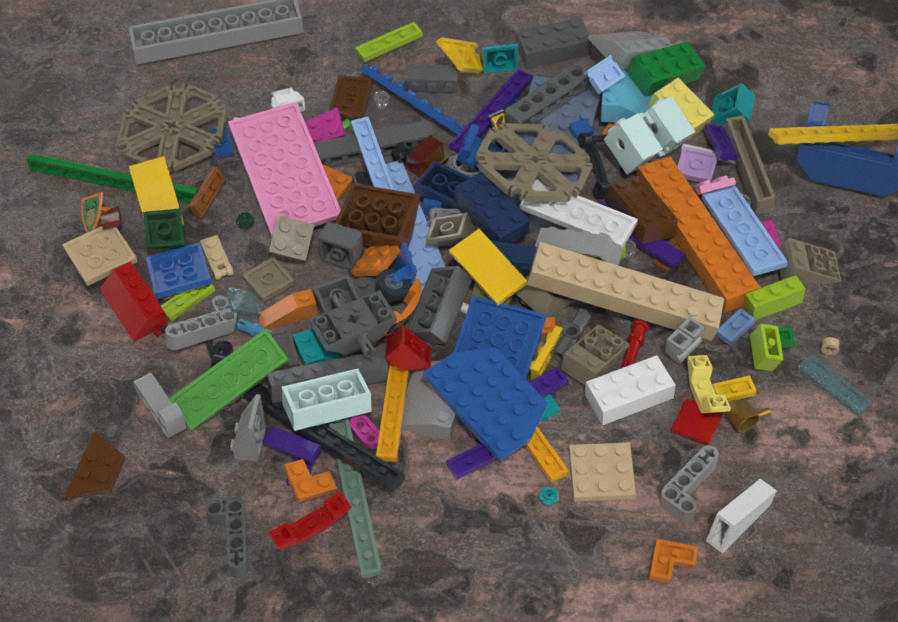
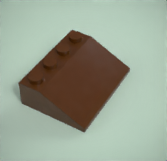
M353 183L335 224L362 232L363 245L378 247L388 245L398 246L401 249L402 243H406L408 247L413 235L420 194Z

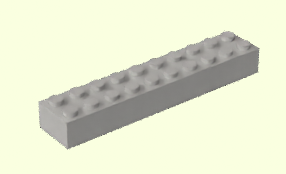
M267 0L129 26L136 65L304 33L297 0Z

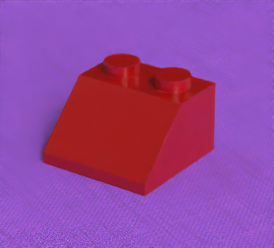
M402 324L387 339L386 360L391 366H396L399 370L429 369L431 367V347Z

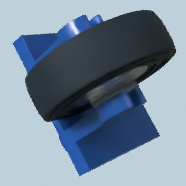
M402 243L393 269L381 271L376 278L375 288L377 291H381L385 299L392 301L403 299L408 294L413 278L417 274L416 265L413 264L412 254L408 250L406 243Z

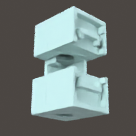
M672 96L667 99H659L645 113H638L628 119H620L615 123L616 126L607 131L608 135L604 138V141L627 175L638 170V166L648 164L647 161L655 156L656 153L660 158L679 148L695 133Z

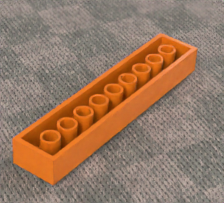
M671 156L638 166L637 176L641 175L678 218L673 238L677 240V244L685 252L686 258L710 294L724 298L722 312L727 313L743 307L745 294L761 287Z

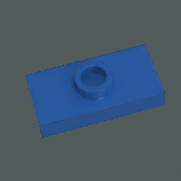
M225 126L223 143L220 141L221 146L214 145L216 159L234 156L228 129ZM217 128L211 129L210 133L216 134Z

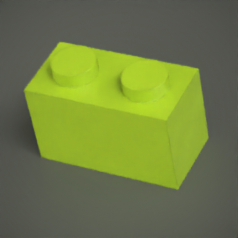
M760 324L750 334L754 367L759 370L773 371L783 361L778 326Z

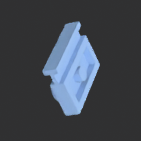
M611 55L584 73L588 75L590 83L598 94L625 77L617 63L611 59Z

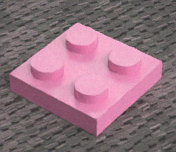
M723 176L711 182L710 180L700 182L694 185L693 190L697 196H700L703 193L736 185L734 177L728 179L727 176Z

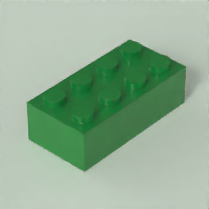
M686 41L633 57L626 72L645 97L654 94L677 78L684 84L697 81L706 66Z

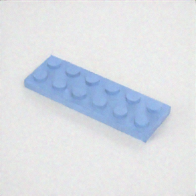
M736 186L702 194V201L753 276L787 267L788 261Z

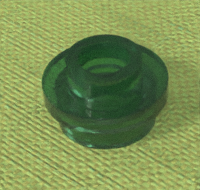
M247 212L239 214L236 219L237 227L243 230L252 228L255 223L254 217Z

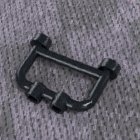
M589 132L580 133L578 143L580 147H590L601 182L595 183L594 193L597 197L606 196L609 181L596 143L605 142L604 138L607 135L591 136ZM620 165V174L625 179L631 178L634 172L627 175Z

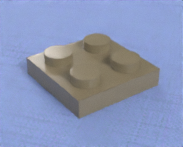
M275 257L242 274L243 280L263 303L295 285L294 279Z

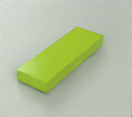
M209 284L178 293L161 305L165 311L166 318L170 322L174 321L216 291L215 287Z

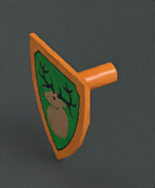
M103 192L82 198V221L87 233L96 229L97 226H101L100 215L111 209L102 206Z

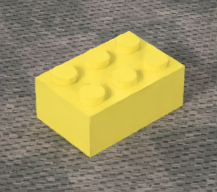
M679 78L655 92L648 104L651 108L659 99H667L672 96L695 131L691 137L702 131L714 116V113Z

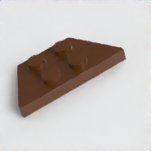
M93 432L64 496L66 501H72V498L79 496L89 498L98 494H110L125 462V456L96 432Z

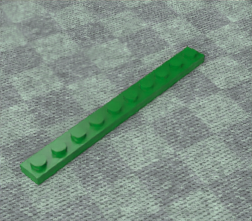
M30 153L26 158L30 171L136 193L131 174ZM172 183L177 201L190 204L198 191L197 188Z

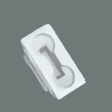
M292 87L272 92V109L297 102L300 112L305 111L304 98L297 91H293Z

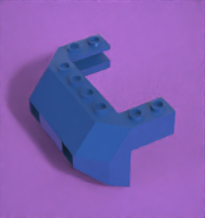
M813 100L806 127L826 126L831 104ZM839 142L800 144L797 162L812 181L884 197L898 190V142L895 154Z

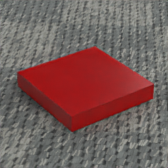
M686 398L671 428V432L708 446L724 412L701 414L697 403Z

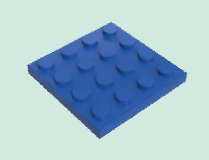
M472 296L453 353L496 347L527 380L547 315L504 303L497 306L492 300Z

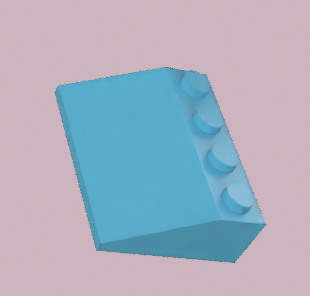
M621 69L625 77L602 92L601 122L616 123L622 118L628 119L638 113H645L650 109L648 104L654 94L644 97L626 72V69Z

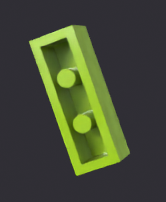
M795 275L745 294L743 309L758 320L803 303L806 289Z

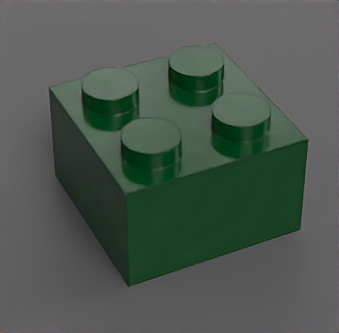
M181 208L143 212L148 254L162 253L185 247Z

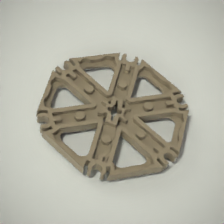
M176 84L173 86L169 85L135 100L134 103H131L133 110L125 109L126 114L123 112L117 141L125 159L137 164L149 161L138 156L139 152L160 143L157 158L164 156L169 172H172L173 169L175 172L216 152L214 145L221 146L220 141L223 143L228 112L225 104L223 105L220 97L189 84L187 89L185 84H182L180 89H177ZM191 97L207 102L185 112L187 100ZM168 99L165 114L148 107L159 100ZM212 119L219 120L216 134L208 133L196 127ZM137 122L149 127V129L128 137L129 128L132 123ZM180 141L200 149L198 154H194L182 161L177 160Z
M514 123L499 124L498 130L495 127L489 130L476 153L477 167L505 194L511 191V197L514 194H519V200H523L524 196H526L525 201L566 202L570 201L572 196L575 198L578 195L580 196L593 166L592 163H589V154L562 131L557 134L558 129L549 131V126L547 125L543 129L544 124ZM514 131L537 132L538 136L532 147H530ZM492 140H495L510 153L491 152L488 150V147ZM561 141L575 153L554 154L550 152L555 143ZM496 170H518L513 180H506ZM559 171L581 172L578 181L572 182ZM538 177L553 191H535L532 189V186Z

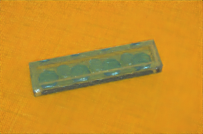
M809 355L798 365L800 372L856 416L860 417L872 406V400L814 355Z

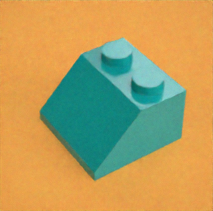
M518 44L481 47L483 73L517 71Z
M743 83L716 95L712 106L714 116L710 123L725 126L726 118L743 115L748 123L751 121L755 95Z
M313 329L293 335L296 352L302 366L341 358L340 353L324 349Z

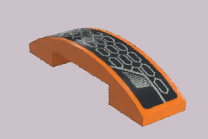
M419 279L414 281L403 300L408 306L402 315L394 311L397 321L384 336L394 333L402 324L405 325L410 319L421 295Z

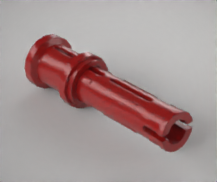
M640 320L633 321L632 333L627 338L630 346L627 348L621 368L635 364L639 348L645 343V333L649 330V325L646 322Z

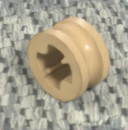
M833 337L824 338L821 351L830 356L838 354L839 340Z

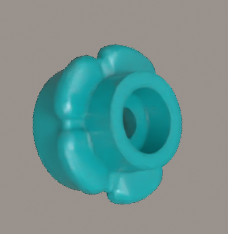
M544 487L541 490L542 492L539 493V499L545 506H553L559 500L558 491L555 488Z

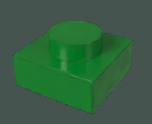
M792 327L778 328L781 348L794 347L795 340Z

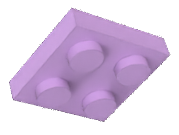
M683 146L677 167L686 180L695 182L710 180L711 182L718 161L717 153Z

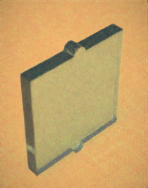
M226 287L225 290L232 312L242 313L246 316H261L254 292L245 291L241 288Z

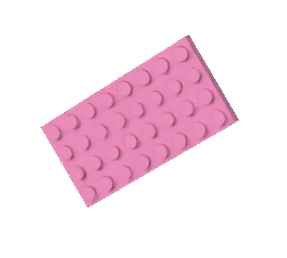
M297 102L228 121L271 237L278 215L315 224L314 226L337 219L341 209Z

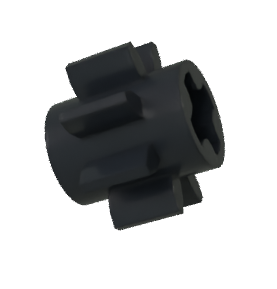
M400 142L392 149L394 162H403V165H405L414 158L412 145L408 146L407 143Z

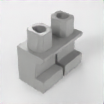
M688 317L667 339L665 353L670 355L671 360L677 364L682 363L702 342L700 335L704 332L705 326Z

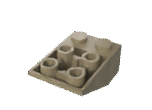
M788 238L779 247V250L788 261L787 267L780 269L782 280L796 275L803 285L841 282L835 251L792 238Z
M598 324L564 353L560 370L586 386L587 381L608 374L630 344Z

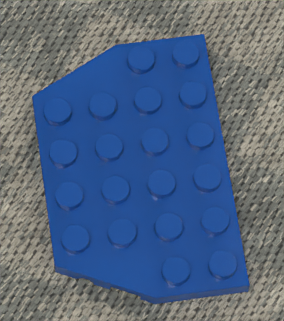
M496 347L452 353L424 371L422 375L499 462L531 441L548 404Z

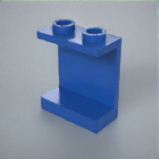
M472 124L465 134L456 160L480 171L475 157L483 140L476 136L479 126ZM492 144L488 147V150L491 152L510 153L505 148L500 149ZM496 170L501 174L504 172V170Z

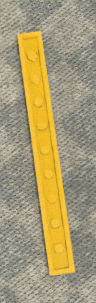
M898 124L770 128L768 135L779 145L789 143L814 144L815 142L898 140Z

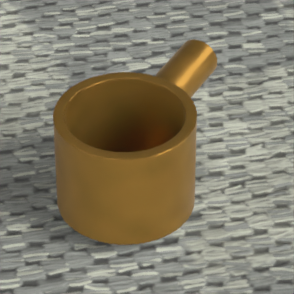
M747 400L736 401L730 406L731 410L727 412L728 419L741 433L753 428L760 418L771 415L770 408L767 407L756 411Z

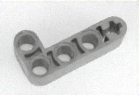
M222 295L215 296L212 299L211 313L167 326L165 330L166 347L170 350H178L233 333L236 330L237 313L229 299Z
M151 372L133 381L137 393L167 438L186 429L184 416L176 402L172 404Z
M704 446L662 489L661 507L682 523H690L695 518L697 503L689 495L717 467L719 452L714 446Z

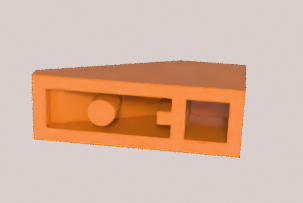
M312 289L292 293L258 313L260 324L266 329L318 316Z

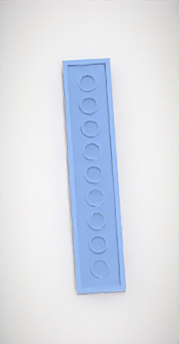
M399 161L386 164L394 189L415 193L403 162L399 163ZM419 204L408 250L411 251L413 264L417 268V274L414 276L412 284L416 279H419L422 293L431 269L446 266L438 247L426 243L430 228L426 227L427 221Z

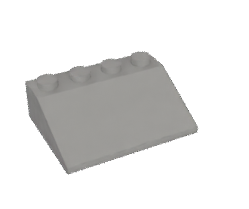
M641 31L588 35L587 37L606 58L611 55V59L617 63L620 69H627L632 58L672 46L670 40L665 37Z
M431 361V367L440 361ZM427 369L414 370L407 387L401 430L451 441L459 417L422 377L423 372Z

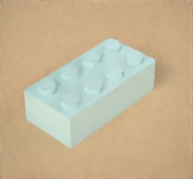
M359 369L282 387L283 406L294 431L371 412V393Z

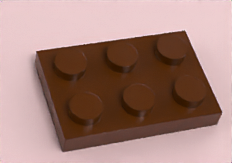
M339 75L329 111L338 108L341 119L356 120L364 118L373 85V78Z

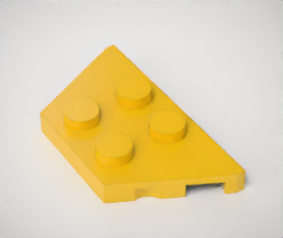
M442 37L436 41L460 72L479 74L483 71L480 54L475 52V49L478 48L477 43Z

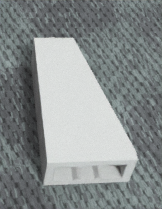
M759 479L717 513L706 541L718 551L724 553L771 505L777 490L762 479Z

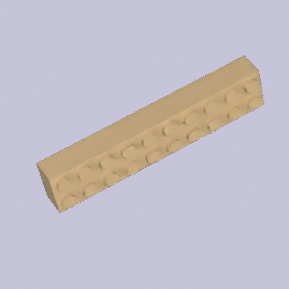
M539 242L527 285L674 330L678 329L688 317H691L705 326V330L700 336L710 341L713 340L719 329L724 303L723 297L543 242Z

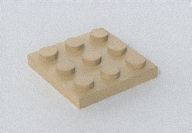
M101 226L62 244L64 251L87 286L109 276L113 269L129 261L132 264L138 262L137 257L117 227L103 230Z
M630 442L569 445L574 502L636 499Z

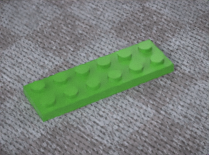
M264 329L170 397L169 400L172 404L175 402L178 404L186 424L191 431H194L267 378L268 372L278 370L290 360L268 330Z

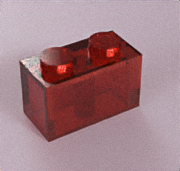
M431 135L428 136L406 155L407 170L420 178L434 161L440 162L444 159V143Z

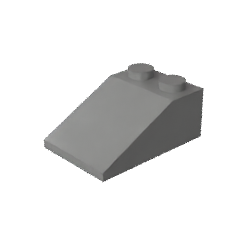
M259 394L255 395L241 414L239 422L235 424L236 436L235 439L231 440L230 450L233 451L234 458L238 460L259 462L263 445L262 440L266 433V422Z

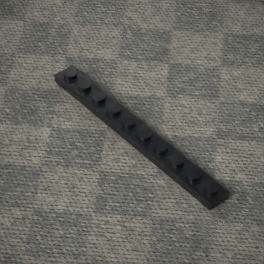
M258 383L243 394V398L250 402L256 394H259L263 410L293 429L283 402L272 403L268 388ZM326 424L296 430L390 491L405 480L403 472Z

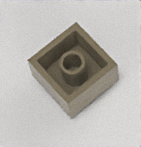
M278 215L268 254L304 263L315 224Z

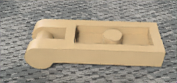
M218 235L200 240L202 250L215 280H219L225 275H234Z

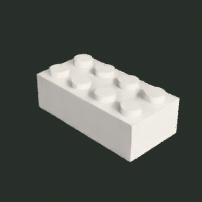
M657 355L586 382L585 396L602 425L674 398L675 383Z

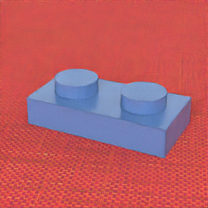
M740 308L718 329L715 335L731 346L755 324L756 319Z

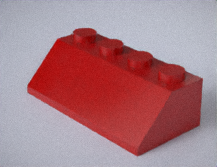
M131 261L113 269L101 286L100 292L133 342L152 334V332L164 326H168L165 311Z

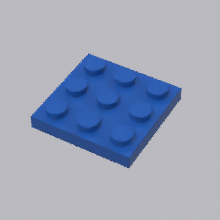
M200 242L146 257L156 299L212 284Z

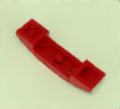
M340 491L324 500L322 507L290 525L286 522L268 532L277 548L281 550L300 544L318 535L342 518L351 509V505Z

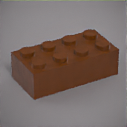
M641 175L609 183L606 197L607 202L614 210L638 219L633 234L642 245L675 236L678 218Z

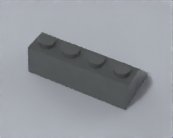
M459 266L432 268L407 328L424 342L446 344L472 280L471 276Z

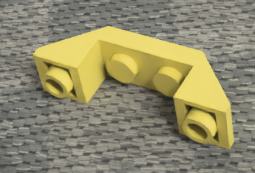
M688 356L689 385L701 414L730 411L731 407L726 396L716 395L711 384L710 377L713 367L708 356Z

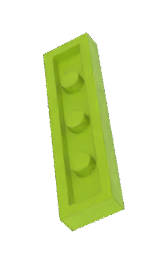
M412 22L355 47V51L363 62H367L423 37V32L415 22Z

